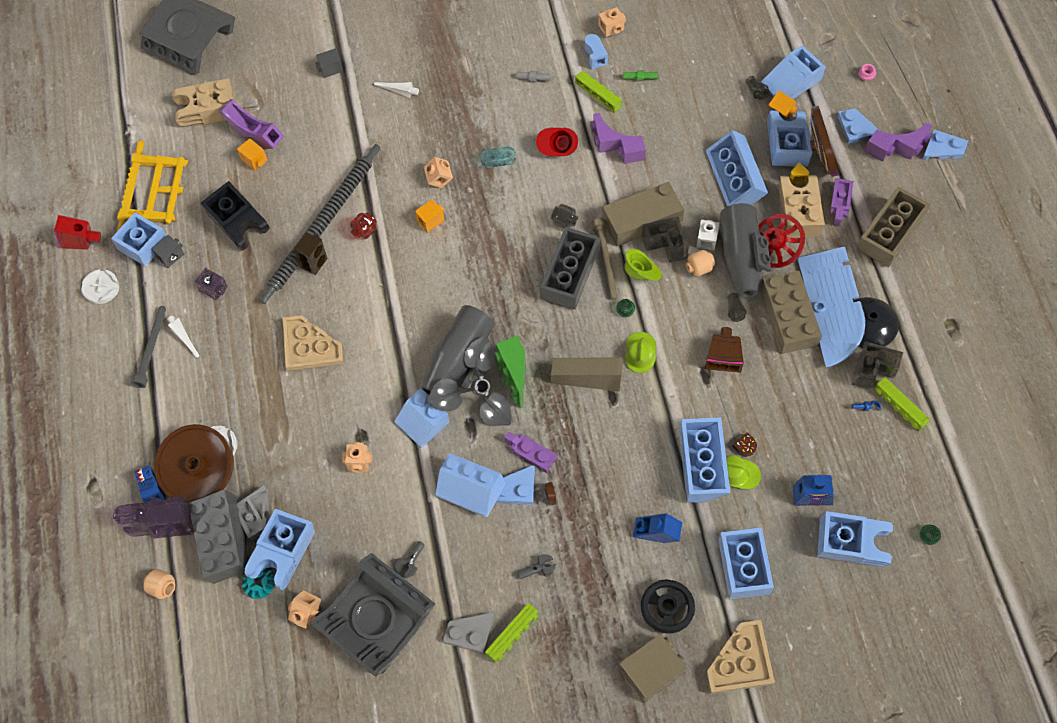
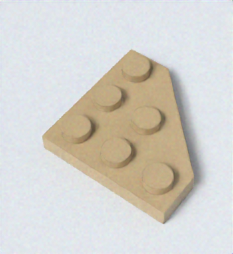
M302 315L283 317L285 366L287 371L344 364L343 346L339 341L328 336L325 331L316 325L314 326Z
M761 620L740 623L709 667L706 674L711 694L775 684Z

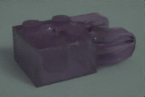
M172 497L170 500L151 499L150 502L120 505L113 513L114 521L119 526H122L127 535L131 537L151 535L156 539L194 535L189 504L182 497Z

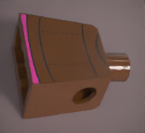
M722 327L720 335L714 334L712 337L705 369L741 373L744 364L741 338L732 336V329L730 327Z

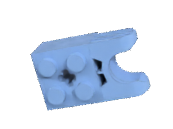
M769 111L767 128L772 166H796L799 162L804 167L808 166L812 156V148L809 142L811 141L809 126L807 125L804 111H797L793 121L783 120L778 111Z
M275 509L246 564V577L254 579L264 569L269 567L277 569L274 577L276 588L284 590L315 534L312 522Z
M826 511L820 517L817 557L874 566H888L892 561L891 555L876 548L874 536L888 535L893 531V524L886 521L867 519V517Z

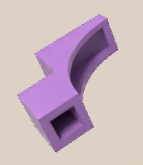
M230 99L219 111L241 137H253L263 149H274L284 137L273 123L263 122L253 117L233 99Z
M600 113L593 114V121L590 122L591 131L595 132L594 143L595 146H598L600 153L618 150L619 157H623L624 164L645 160L646 149L642 136L620 134L604 122Z
M926 122L918 130L907 134H890L877 129L869 139L865 152L881 161H884L887 156L890 157L894 151L911 160L915 154L918 155L923 148V142L927 143L930 139L932 125Z

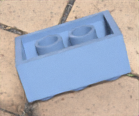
M449 453L440 468L435 495L438 498L487 518L506 483L501 473Z

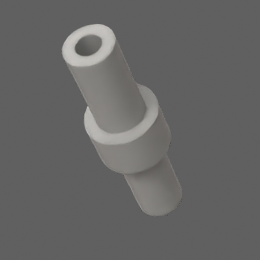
M537 71L516 72V78L529 79V81L537 82V80L550 81L551 74L538 73Z

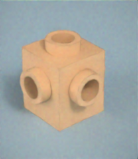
M617 7L599 14L598 25L606 37L624 30L626 18Z
M434 157L424 166L426 178L430 185L443 188L453 179L450 165L446 160Z
M360 442L347 444L346 451H343L342 460L349 472H368L369 464L372 463V452H369L367 445Z
M303 590L289 604L288 620L306 629L313 619L320 614L318 609L321 599Z

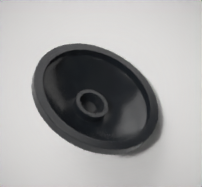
M864 297L854 300L853 302H861L865 316V331L859 347L880 349L889 345L895 339L899 330V319L894 309L886 302L876 298Z

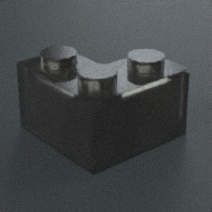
M679 217L643 224L642 239L646 251L664 247L669 263L687 259L689 246Z
M865 341L860 350L852 385L871 390L877 374L894 379L900 368L903 352Z

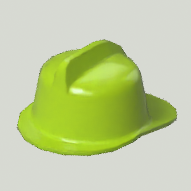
M637 249L626 251L624 267L630 277L638 281L645 279L656 281L662 278L661 270L642 251Z
M636 332L627 339L625 361L628 368L633 372L645 373L651 370L655 364L656 341L648 333Z
M736 455L726 456L729 486L749 490L759 484L761 472L755 463Z

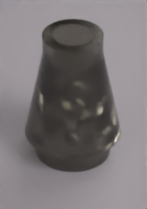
M754 76L747 78L746 84L749 86L754 98L758 100L765 99L769 94L768 86Z
M731 293L728 295V317L734 322L742 321L745 319L747 311L739 295Z

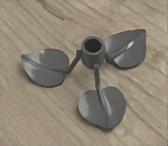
M487 336L474 340L464 353L465 365L469 368H475V373L478 376V379L471 383V388L458 391V384L452 379L445 378L435 383L427 399L429 404L438 410L453 411L462 404V398L459 394L472 391L476 395H483L485 403L481 404L479 414L484 423L492 426L511 425L512 415L508 401L499 393H492L487 399L490 383L483 379V376L478 371V369L481 371L491 369L496 361L495 351Z

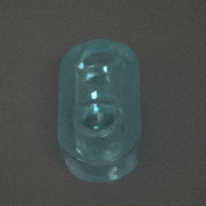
M508 146L486 149L481 153V163L488 168L511 165L516 160L515 150Z

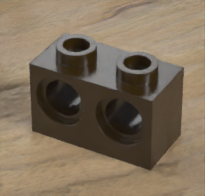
M306 232L294 248L300 268L314 275L318 273L328 259L322 239L315 234L311 235Z

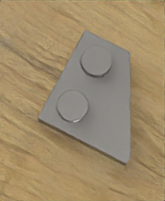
M265 485L237 503L241 525L248 538L252 541L262 534L269 521V491Z
M495 613L449 621L443 643L484 654Z

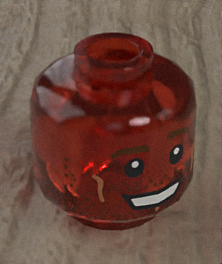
M368 212L359 213L350 222L352 229L350 232L357 239H368L377 229V221Z

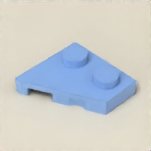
M856 108L838 112L837 116L848 144L869 140L878 129Z
M934 129L923 160H928L929 157H939V159L962 158L968 140Z
M535 466L527 467L504 477L506 485L496 503L533 505Z

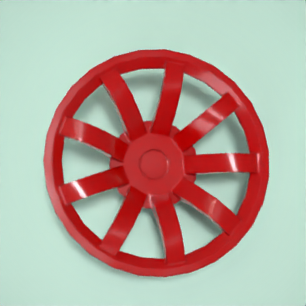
M775 214L769 216L759 224V231L766 223L768 224L769 228L764 233L760 232V235L768 240L770 259L773 251L775 250L778 263H770L771 268H782L790 265L800 256L805 245V232L800 222L790 215ZM781 218L779 227L774 228L771 220ZM786 220H790L794 223V225L791 228L783 230L786 225ZM797 229L800 232V238L787 237V235ZM786 242L800 243L796 253L785 245ZM781 248L792 256L787 261L783 262Z

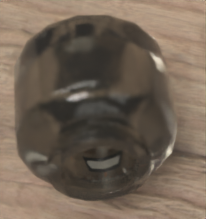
M561 203L559 206L555 205L550 219L553 220V225L565 229V227L570 228L571 225L575 227L579 216H576L575 208Z

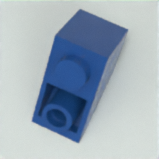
M667 513L637 517L633 537L660 543L680 541L682 522Z

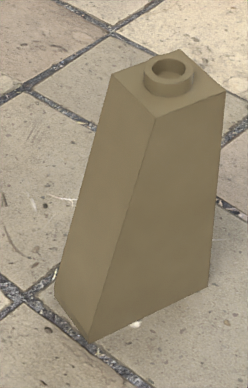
M553 358L552 365L549 364L547 376H551V383L619 392L623 358Z

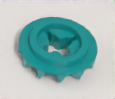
M267 568L257 577L258 579L263 578L261 580L263 588L259 585L253 586L255 584L254 579L246 577V575L242 577L243 582L241 586L245 594L253 599H261L268 596L275 586L274 575Z

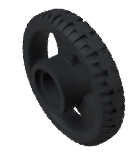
M669 579L659 580L645 590L641 599V613L645 622L655 631L666 634L677 633L686 628L692 621L695 613V601L688 588L680 582ZM673 588L678 590L679 593L677 596L666 593L660 597L656 590ZM670 603L673 609L665 610L662 604ZM648 604H655L657 606V613L663 618L662 623L659 624L651 617ZM679 605H687L688 610L685 618L676 624L673 621V617L677 614Z

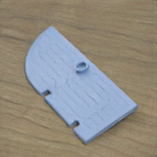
M845 247L798 258L804 285L822 334L820 347L826 368L848 358L859 346L865 331V316L861 302H853L852 300L859 298L851 266H843L842 264L849 261Z

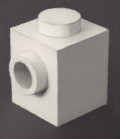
M701 220L696 248L715 250L719 222Z

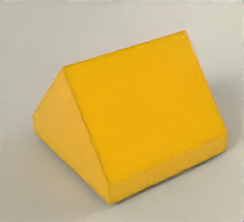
M800 162L790 173L791 184H806L809 171Z

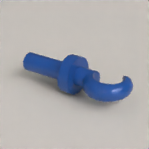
M864 401L863 404H852V409L868 411L873 408V404H876L879 407L878 411H880L881 404L878 401H872L870 404L868 401Z

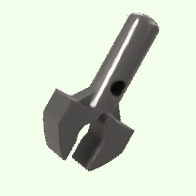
M418 541L408 558L398 559L396 562L398 574L404 566L408 565L409 569L404 574V577L409 578L415 575L417 567L414 566V562L424 548V543Z
M546 554L538 556L536 565L517 572L518 578L523 579L538 572L544 573L545 577L551 575L555 570L556 564L545 567L543 564L553 560V557Z

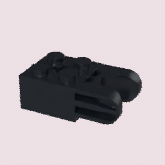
M230 181L226 182L200 203L207 215L241 251L248 247L243 237L246 230L257 228L262 233L270 230L266 220Z

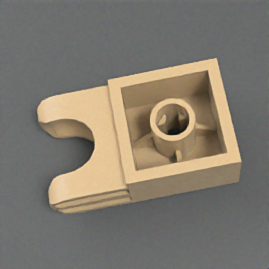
M229 78L177 88L172 92V98L176 104L188 105L176 111L175 121L180 126L199 123L206 125L226 121L219 111L230 99L235 101L234 90Z
M808 175V181L803 188L793 186L789 176H780L778 190L781 214L790 215L798 220L804 229L805 237L821 236L825 224L817 175ZM786 220V225L783 230L791 228L794 225V223L790 220ZM797 229L787 235V237H800V232Z

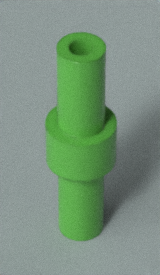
M644 70L623 72V79H637V81L658 79V72H644Z

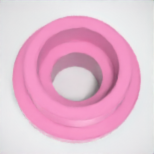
M865 64L859 69L858 74L861 79L869 81L875 78L876 70L873 65Z

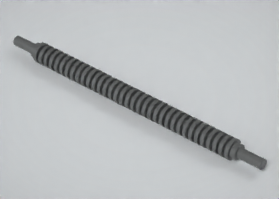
M375 144L367 156L359 159L305 233L315 234L319 237L322 235L328 224H330L354 189L359 185V182H361L372 167V160L381 149L379 145ZM294 248L275 274H273L272 278H270L268 289L259 299L261 303L266 304L275 291L282 289L288 278L296 270V267L299 266Z

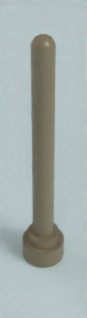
M598 218L591 222L592 229L600 237V250L610 298L615 300L617 299V291L604 233L607 224L605 219Z

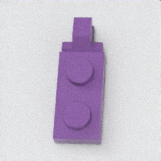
M835 178L830 207V215H834L833 225L841 226L843 217H847L849 213L854 181Z
M508 431L504 437L505 442L511 445L510 449L514 451L515 455L544 472L549 471L558 457L556 453L525 435L519 434L517 436Z

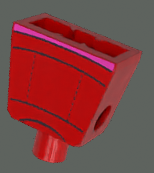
M58 215L54 233L60 248L87 250L89 249L90 242L100 243L101 232L91 231L88 221Z

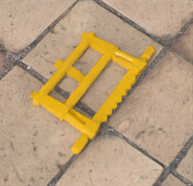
M142 140L138 141L135 153H132V167L129 168V178L126 179L128 184L125 185V195L122 196L124 200L121 201L122 209L120 208L117 216L119 222L116 232L135 212L151 222H165L166 224H170L172 221L176 222L173 213L177 195L183 193L184 188L179 187L183 167L188 164V160H185L182 156L173 158L159 155L157 157L143 155L144 142ZM154 166L155 171L146 210L130 209L139 167ZM163 167L176 168L172 186L159 187ZM157 193H170L166 212L153 211Z

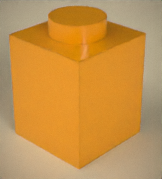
M780 90L769 103L771 109L778 111L786 119L789 116L792 117L798 109L796 107L797 102Z
M250 138L237 148L240 159L254 171L263 166L267 161L264 149Z
M430 200L415 211L417 222L427 233L445 221L443 207L439 203L436 204L433 200Z

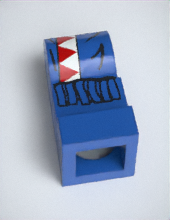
M150 465L134 471L141 498L147 506L164 499L162 490Z

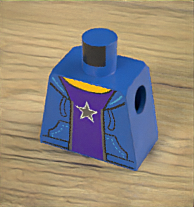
M802 476L793 485L794 506L833 505L832 476Z

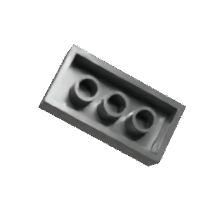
M565 227L540 286V299L576 310L600 249V237Z
M224 489L188 503L202 578L215 584L244 573L249 557L240 522L236 496Z

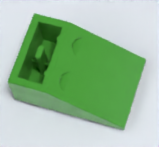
M517 335L497 343V351L494 354L497 359L495 363L498 370L503 371L504 383L506 387L510 386L512 392L510 394L513 402L518 403L519 407L523 408L526 356Z

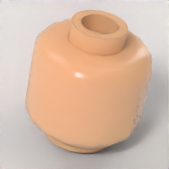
M706 250L690 254L688 262H686L688 272H692L696 277L711 272L715 265L713 255Z
M155 569L145 576L144 591L157 599H165L174 592L175 579L171 574Z

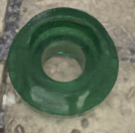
M622 299L618 302L616 311L622 317H630L635 312V305L629 299Z
M928 524L920 530V538L924 543L934 545L941 539V532L935 525ZM927 533H931L933 538H929Z

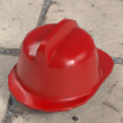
M545 128L539 132L536 138L538 150L547 156L571 155L577 149L579 142L578 136L570 128Z

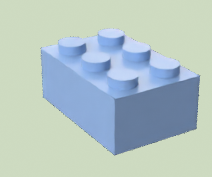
M762 528L721 532L718 542L729 600L770 595L774 586Z

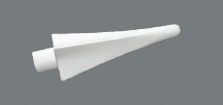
M374 82L375 86L396 92L410 99L412 94L418 95L419 89L414 88L412 82Z
M170 316L167 319L170 323L168 324L170 330L198 358L199 354L191 343L179 318L176 319L174 316Z

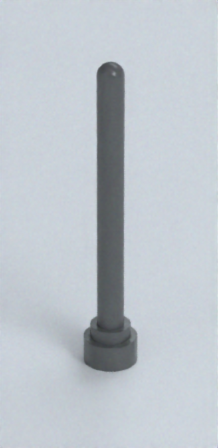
M160 306L139 371L132 376L130 384L136 388H145L147 385L146 372L166 312L164 306Z

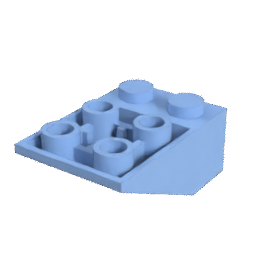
M801 45L789 53L760 84L773 96L780 90L794 99L822 80L826 66Z

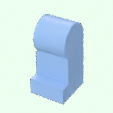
M595 34L587 35L585 37L584 49L586 53L590 54L589 65L591 69L608 65V53L600 38Z

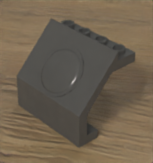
M162 0L139 32V35L142 36L141 49L193 74H198L204 49L218 30L228 34L233 33L235 17L200 0Z
M370 553L359 562L358 567L360 569L354 579L328 609L313 619L311 625L346 652L353 660L357 661L369 673L377 677L380 673L383 674L421 628L435 603L374 554Z

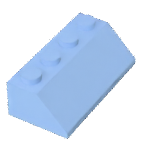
M731 130L706 149L727 206L739 203L753 204L768 194L745 135Z
M721 417L681 419L679 434L687 503L708 502L730 494Z

